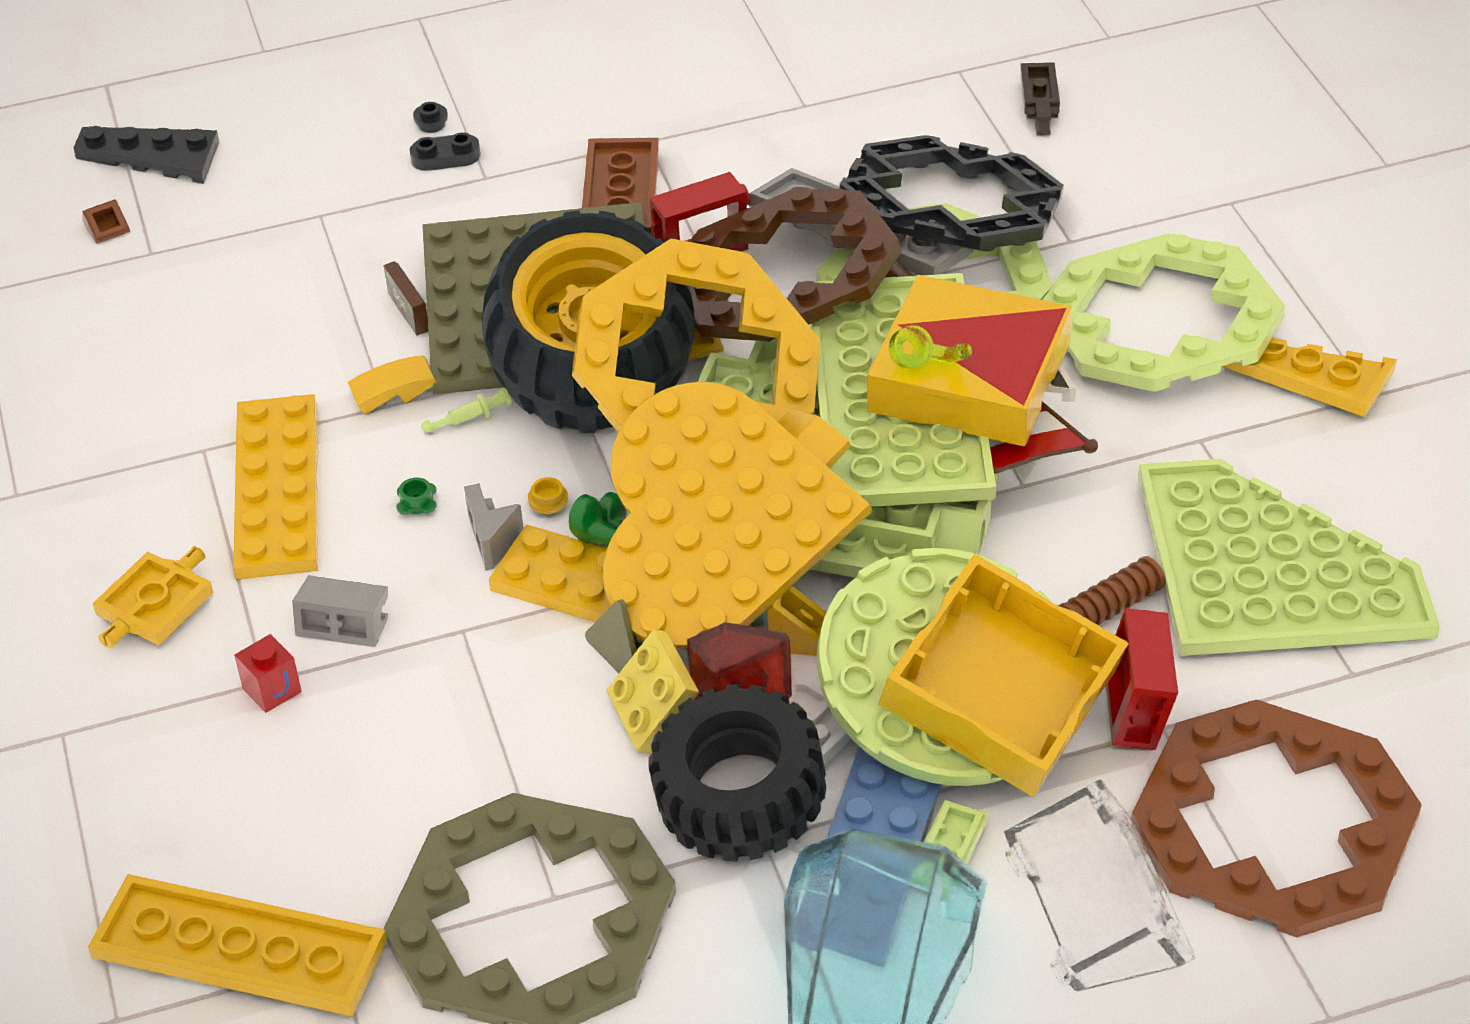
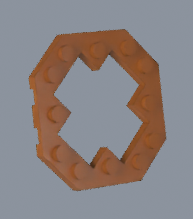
M1256 699L1175 724L1132 811L1131 825L1170 893L1189 899L1192 894L1215 903L1214 909L1251 921L1253 916L1278 925L1277 931L1297 938L1382 911L1394 876H1396L1405 854L1412 831L1415 829L1419 819L1422 804L1379 739ZM1274 742L1295 774L1336 762L1373 819L1339 830L1338 843L1353 867L1280 890H1276L1256 855L1213 868L1179 810L1214 799L1215 787L1201 764Z

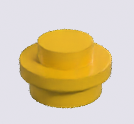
M544 477L536 480L528 493L530 508L540 514L559 512L568 503L567 489L556 478Z

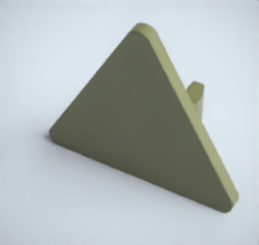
M623 599L616 601L585 632L586 640L618 673L621 672L643 643V641L637 640L632 633L627 605Z

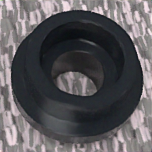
M429 101L421 104L414 110L413 119L421 131L434 133L445 127L448 112L445 106Z

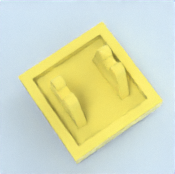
M657 629L652 630L606 690L636 751L647 754L652 753L651 743L658 731L662 732L661 724L670 713L678 714V706L689 698L695 701L694 698L699 693L668 633Z

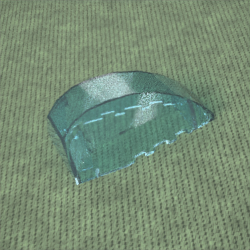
M850 828L804 847L796 859L784 899L787 1024H942L944 1019H947L962 984H965L972 970L988 890V881L944 845Z

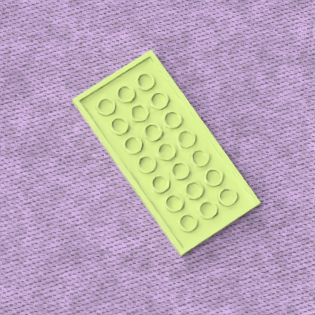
M963 273L923 275L964 284ZM917 276L886 277L870 299L858 304L846 301L833 307L835 314L811 324V329L820 338L817 372L819 416L850 442V448L830 468L835 474L865 499L871 507L996 499V483L988 437L970 435L960 429L940 424H920L896 417L867 412V374ZM820 281L817 283H833L834 281Z

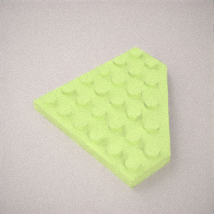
M1222 459L1139 464V482L1158 563L1165 577L1164 589L1180 656L1438 638L1440 625L1420 564L1407 557L1400 561L1382 551L1383 545L1354 529L1348 533L1331 524L1332 518L1305 503L1297 506L1282 498V491L1256 477L1248 480L1233 472L1234 466Z

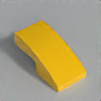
M424 355L385 363L348 381L357 406L365 415L396 395H399L404 403H407L433 387L434 383H437Z

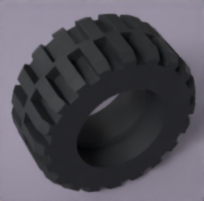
M739 684L725 685L726 690L714 692V689L711 688L701 692V698L695 701L689 698L678 706V714L670 713L661 724L662 732L658 731L651 743L652 753L648 757V769L663 823L670 833L676 834L679 843L688 849H692L696 845L698 854L708 858H714L715 854L722 855L723 861L738 862V857L749 856L750 860L763 858V852L773 849L774 853H777L788 847L787 840L792 837L798 840L808 830L807 821L812 823L816 820L821 811L820 803L825 799L827 788L826 772L818 731L814 722L807 718L806 711L798 703L792 702L790 704L788 696L773 690L771 694H768L765 687L750 685L749 689H740ZM756 755L776 764L771 773L763 780L743 789L721 790L700 782L703 775L713 765L732 756Z

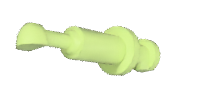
M504 387L500 388L495 395L485 399L481 393L476 394L477 400L448 411L445 418L431 423L427 419L423 421L421 428L424 432L430 433L434 429L448 423L455 426L482 414L486 419L490 417L489 409L503 403L507 406L511 405L510 395Z

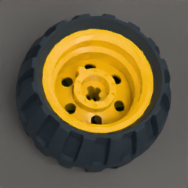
M579 210L565 212L562 217L549 221L543 219L533 224L521 238L516 237L503 252L499 263L490 276L484 296L482 312V332L489 362L498 381L507 389L514 402L528 414L534 413L541 417L543 422L549 426L558 429L562 427L579 429L580 433H596L598 429L613 427L598 409L599 403L586 387L582 389L572 377L580 303L586 293L664 243L660 238L656 240L646 226L635 220L629 222L618 218L615 213L599 211L598 214L580 213ZM666 282L664 308L660 317L630 311L622 312L615 376L655 383L654 395L677 385L688 363L694 339L695 313L692 294L688 285ZM554 309L556 313L550 314L548 312Z

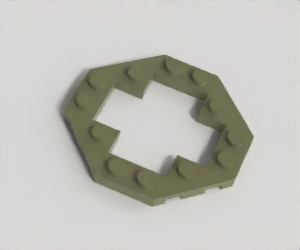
M511 793L430 829L383 929L386 933L389 948L423 1008L442 1012L444 1008L467 1013L468 1019L490 1024H506V1022L512 1024H580L636 998L642 982L641 975L647 960L651 959L662 931L663 918L667 908L671 907L676 894L675 880L633 818ZM531 835L536 837L553 866L595 848L629 903L592 919L593 930L608 955L528 992L508 958L468 976H463L432 922V919L470 903L468 890L456 872V868Z

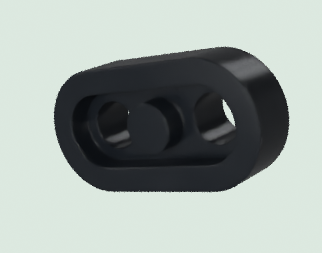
M465 132L440 137H422L414 142L409 149L412 166L422 171L468 166L477 162L481 156L478 138Z

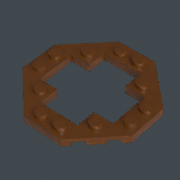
M808 187L794 188L698 229L689 241L724 249H730L734 243L767 245L782 222L836 225L830 234L833 248L855 250L834 282L798 281L787 297V300L808 325L835 314L833 307L846 301L858 304L870 299L902 251L896 235L861 191H849L839 188L832 190L810 189ZM689 286L694 305L695 327L701 337L766 342L777 339L739 332L741 303L727 301L731 293Z

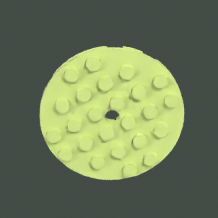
M954 549L911 550L910 555L890 560L886 556L866 566L858 572L857 577L846 585L844 589L841 588L831 602L821 627L816 655L817 672L825 701L839 725L859 747L882 764L897 772L926 782L951 786L983 785L1001 781L1003 779L878 705L887 677L917 634L936 617L944 596L974 555V553ZM978 555L1017 578L1018 572L1000 562ZM1041 590L1037 591L1039 595L1052 602Z

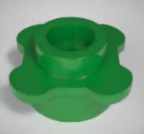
M420 477L405 480L397 489V495L400 497V502L396 505L397 512L402 515L433 512L437 507L436 501L433 500V495L437 492L436 486Z

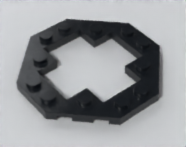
M930 135L865 144L861 150L860 158H856L849 168L848 177H843L839 185V189L861 191L894 233L984 252L993 251L998 247L1009 245L1023 246L1027 242L1042 240L1062 199L1064 184L1025 155L1013 152L997 156L988 154V147L960 142L959 148L951 147L943 143L940 137ZM943 162L962 178L971 179L979 174L993 173L1003 180L1008 187L1016 190L1017 193L1003 195L1001 208L1007 213L961 221L942 205L909 210L888 193L886 189L901 187L902 173L898 169L909 167L926 168L929 164Z

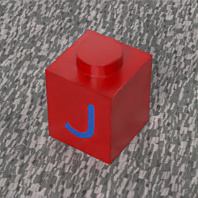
M271 633L234 654L242 689L265 713L302 692L294 657Z

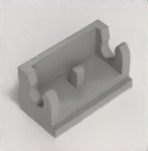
M308 575L292 600L295 635L375 647L388 619V613L381 612L388 598V586Z

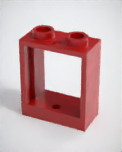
M727 172L649 197L652 236L656 240L660 238L664 243L669 239L680 240L679 221L724 206H727V217L747 209V205L750 204V195L747 187L743 183L740 184L731 172ZM734 243L730 250L743 252L749 250V244Z
M1125 608L1115 635L1129 644L1114 674L1106 685L1112 746L1156 750L1178 696L1169 616L1166 612Z

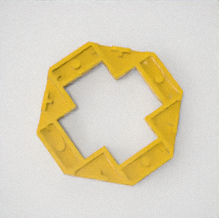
M669 239L586 293L581 300L572 377L582 389L586 387L599 403L598 409L617 432H619L629 415L645 400L653 396L655 392V383L615 376L622 312L625 310L660 317L664 308L666 282L741 295L738 331L777 338L772 404L756 403L777 422L791 409L810 414L814 413L820 338L749 253Z

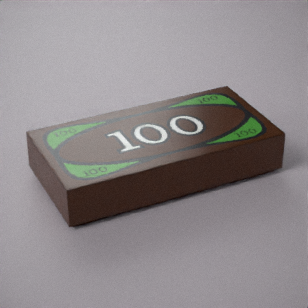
M396 261L384 264L389 296L416 336L428 332V316L425 301Z

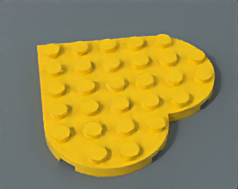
M710 382L676 385L656 393L640 404L625 420L615 439L611 454L612 481L629 516L617 528L606 551L603 565L605 592L611 606L620 599L625 601L632 633L644 642L652 630L657 629L668 633L675 648L697 647L698 650L708 649L732 639L747 628L872 512L871 506L744 393L729 386Z

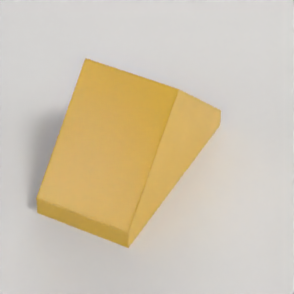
M791 586L767 608L769 651L816 656L818 639L827 612L794 586Z

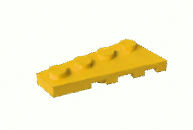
M1272 338L1258 362L1246 366H1241L1240 363L1235 362L1221 367L1365 417L1395 372L1397 359L1383 357L1382 362L1362 359L1363 353L1346 351V356L1322 352L1323 346L1307 344V346L1295 348L1289 347L1286 340Z

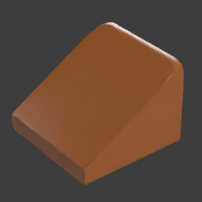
M116 199L82 210V221L96 244L130 232V228Z

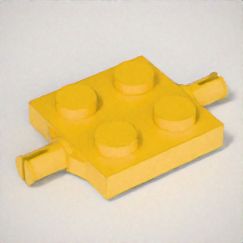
M192 546L180 560L176 561L163 559L147 551L92 603L96 615L113 623L98 636L100 642L105 647L108 646L109 649H112L126 633H131L160 646L214 593L211 581L196 575L192 571L206 558L203 550Z

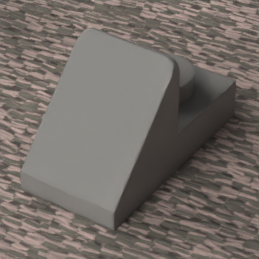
M480 483L464 486L467 513L485 571L494 569L524 528L520 504H513L495 509L491 497L484 499Z

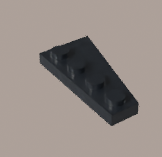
M90 126L81 128L73 149L76 159L114 167L121 163L130 164L134 171L145 173L151 168L163 171L165 177L177 179L181 174L191 176L192 182L204 184L220 141L217 130Z

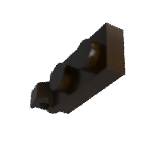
M1055 62L1020 63L1024 114H1026L1027 119H1035L1036 135H1051V118H1058L1060 113V97Z

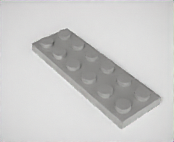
M790 168L750 192L749 206L752 207L794 188L808 187L810 189L832 190L839 188V186ZM792 223L796 228L810 230L822 235L823 238L831 241L830 234L836 227V225ZM894 233L899 240L902 250L896 261L916 275L942 274L974 251V249Z

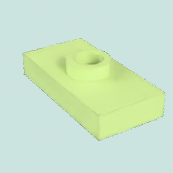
M944 800L912 866V877L956 891L987 824V813Z

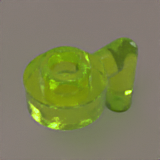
M907 326L899 329L892 335L889 341V353L892 360L898 366L907 369L924 365L928 360L951 364L968 359L972 354V348L968 343H960L950 347L933 344L929 333L919 326ZM905 341L910 342L913 346V352L910 356L903 351L902 346Z

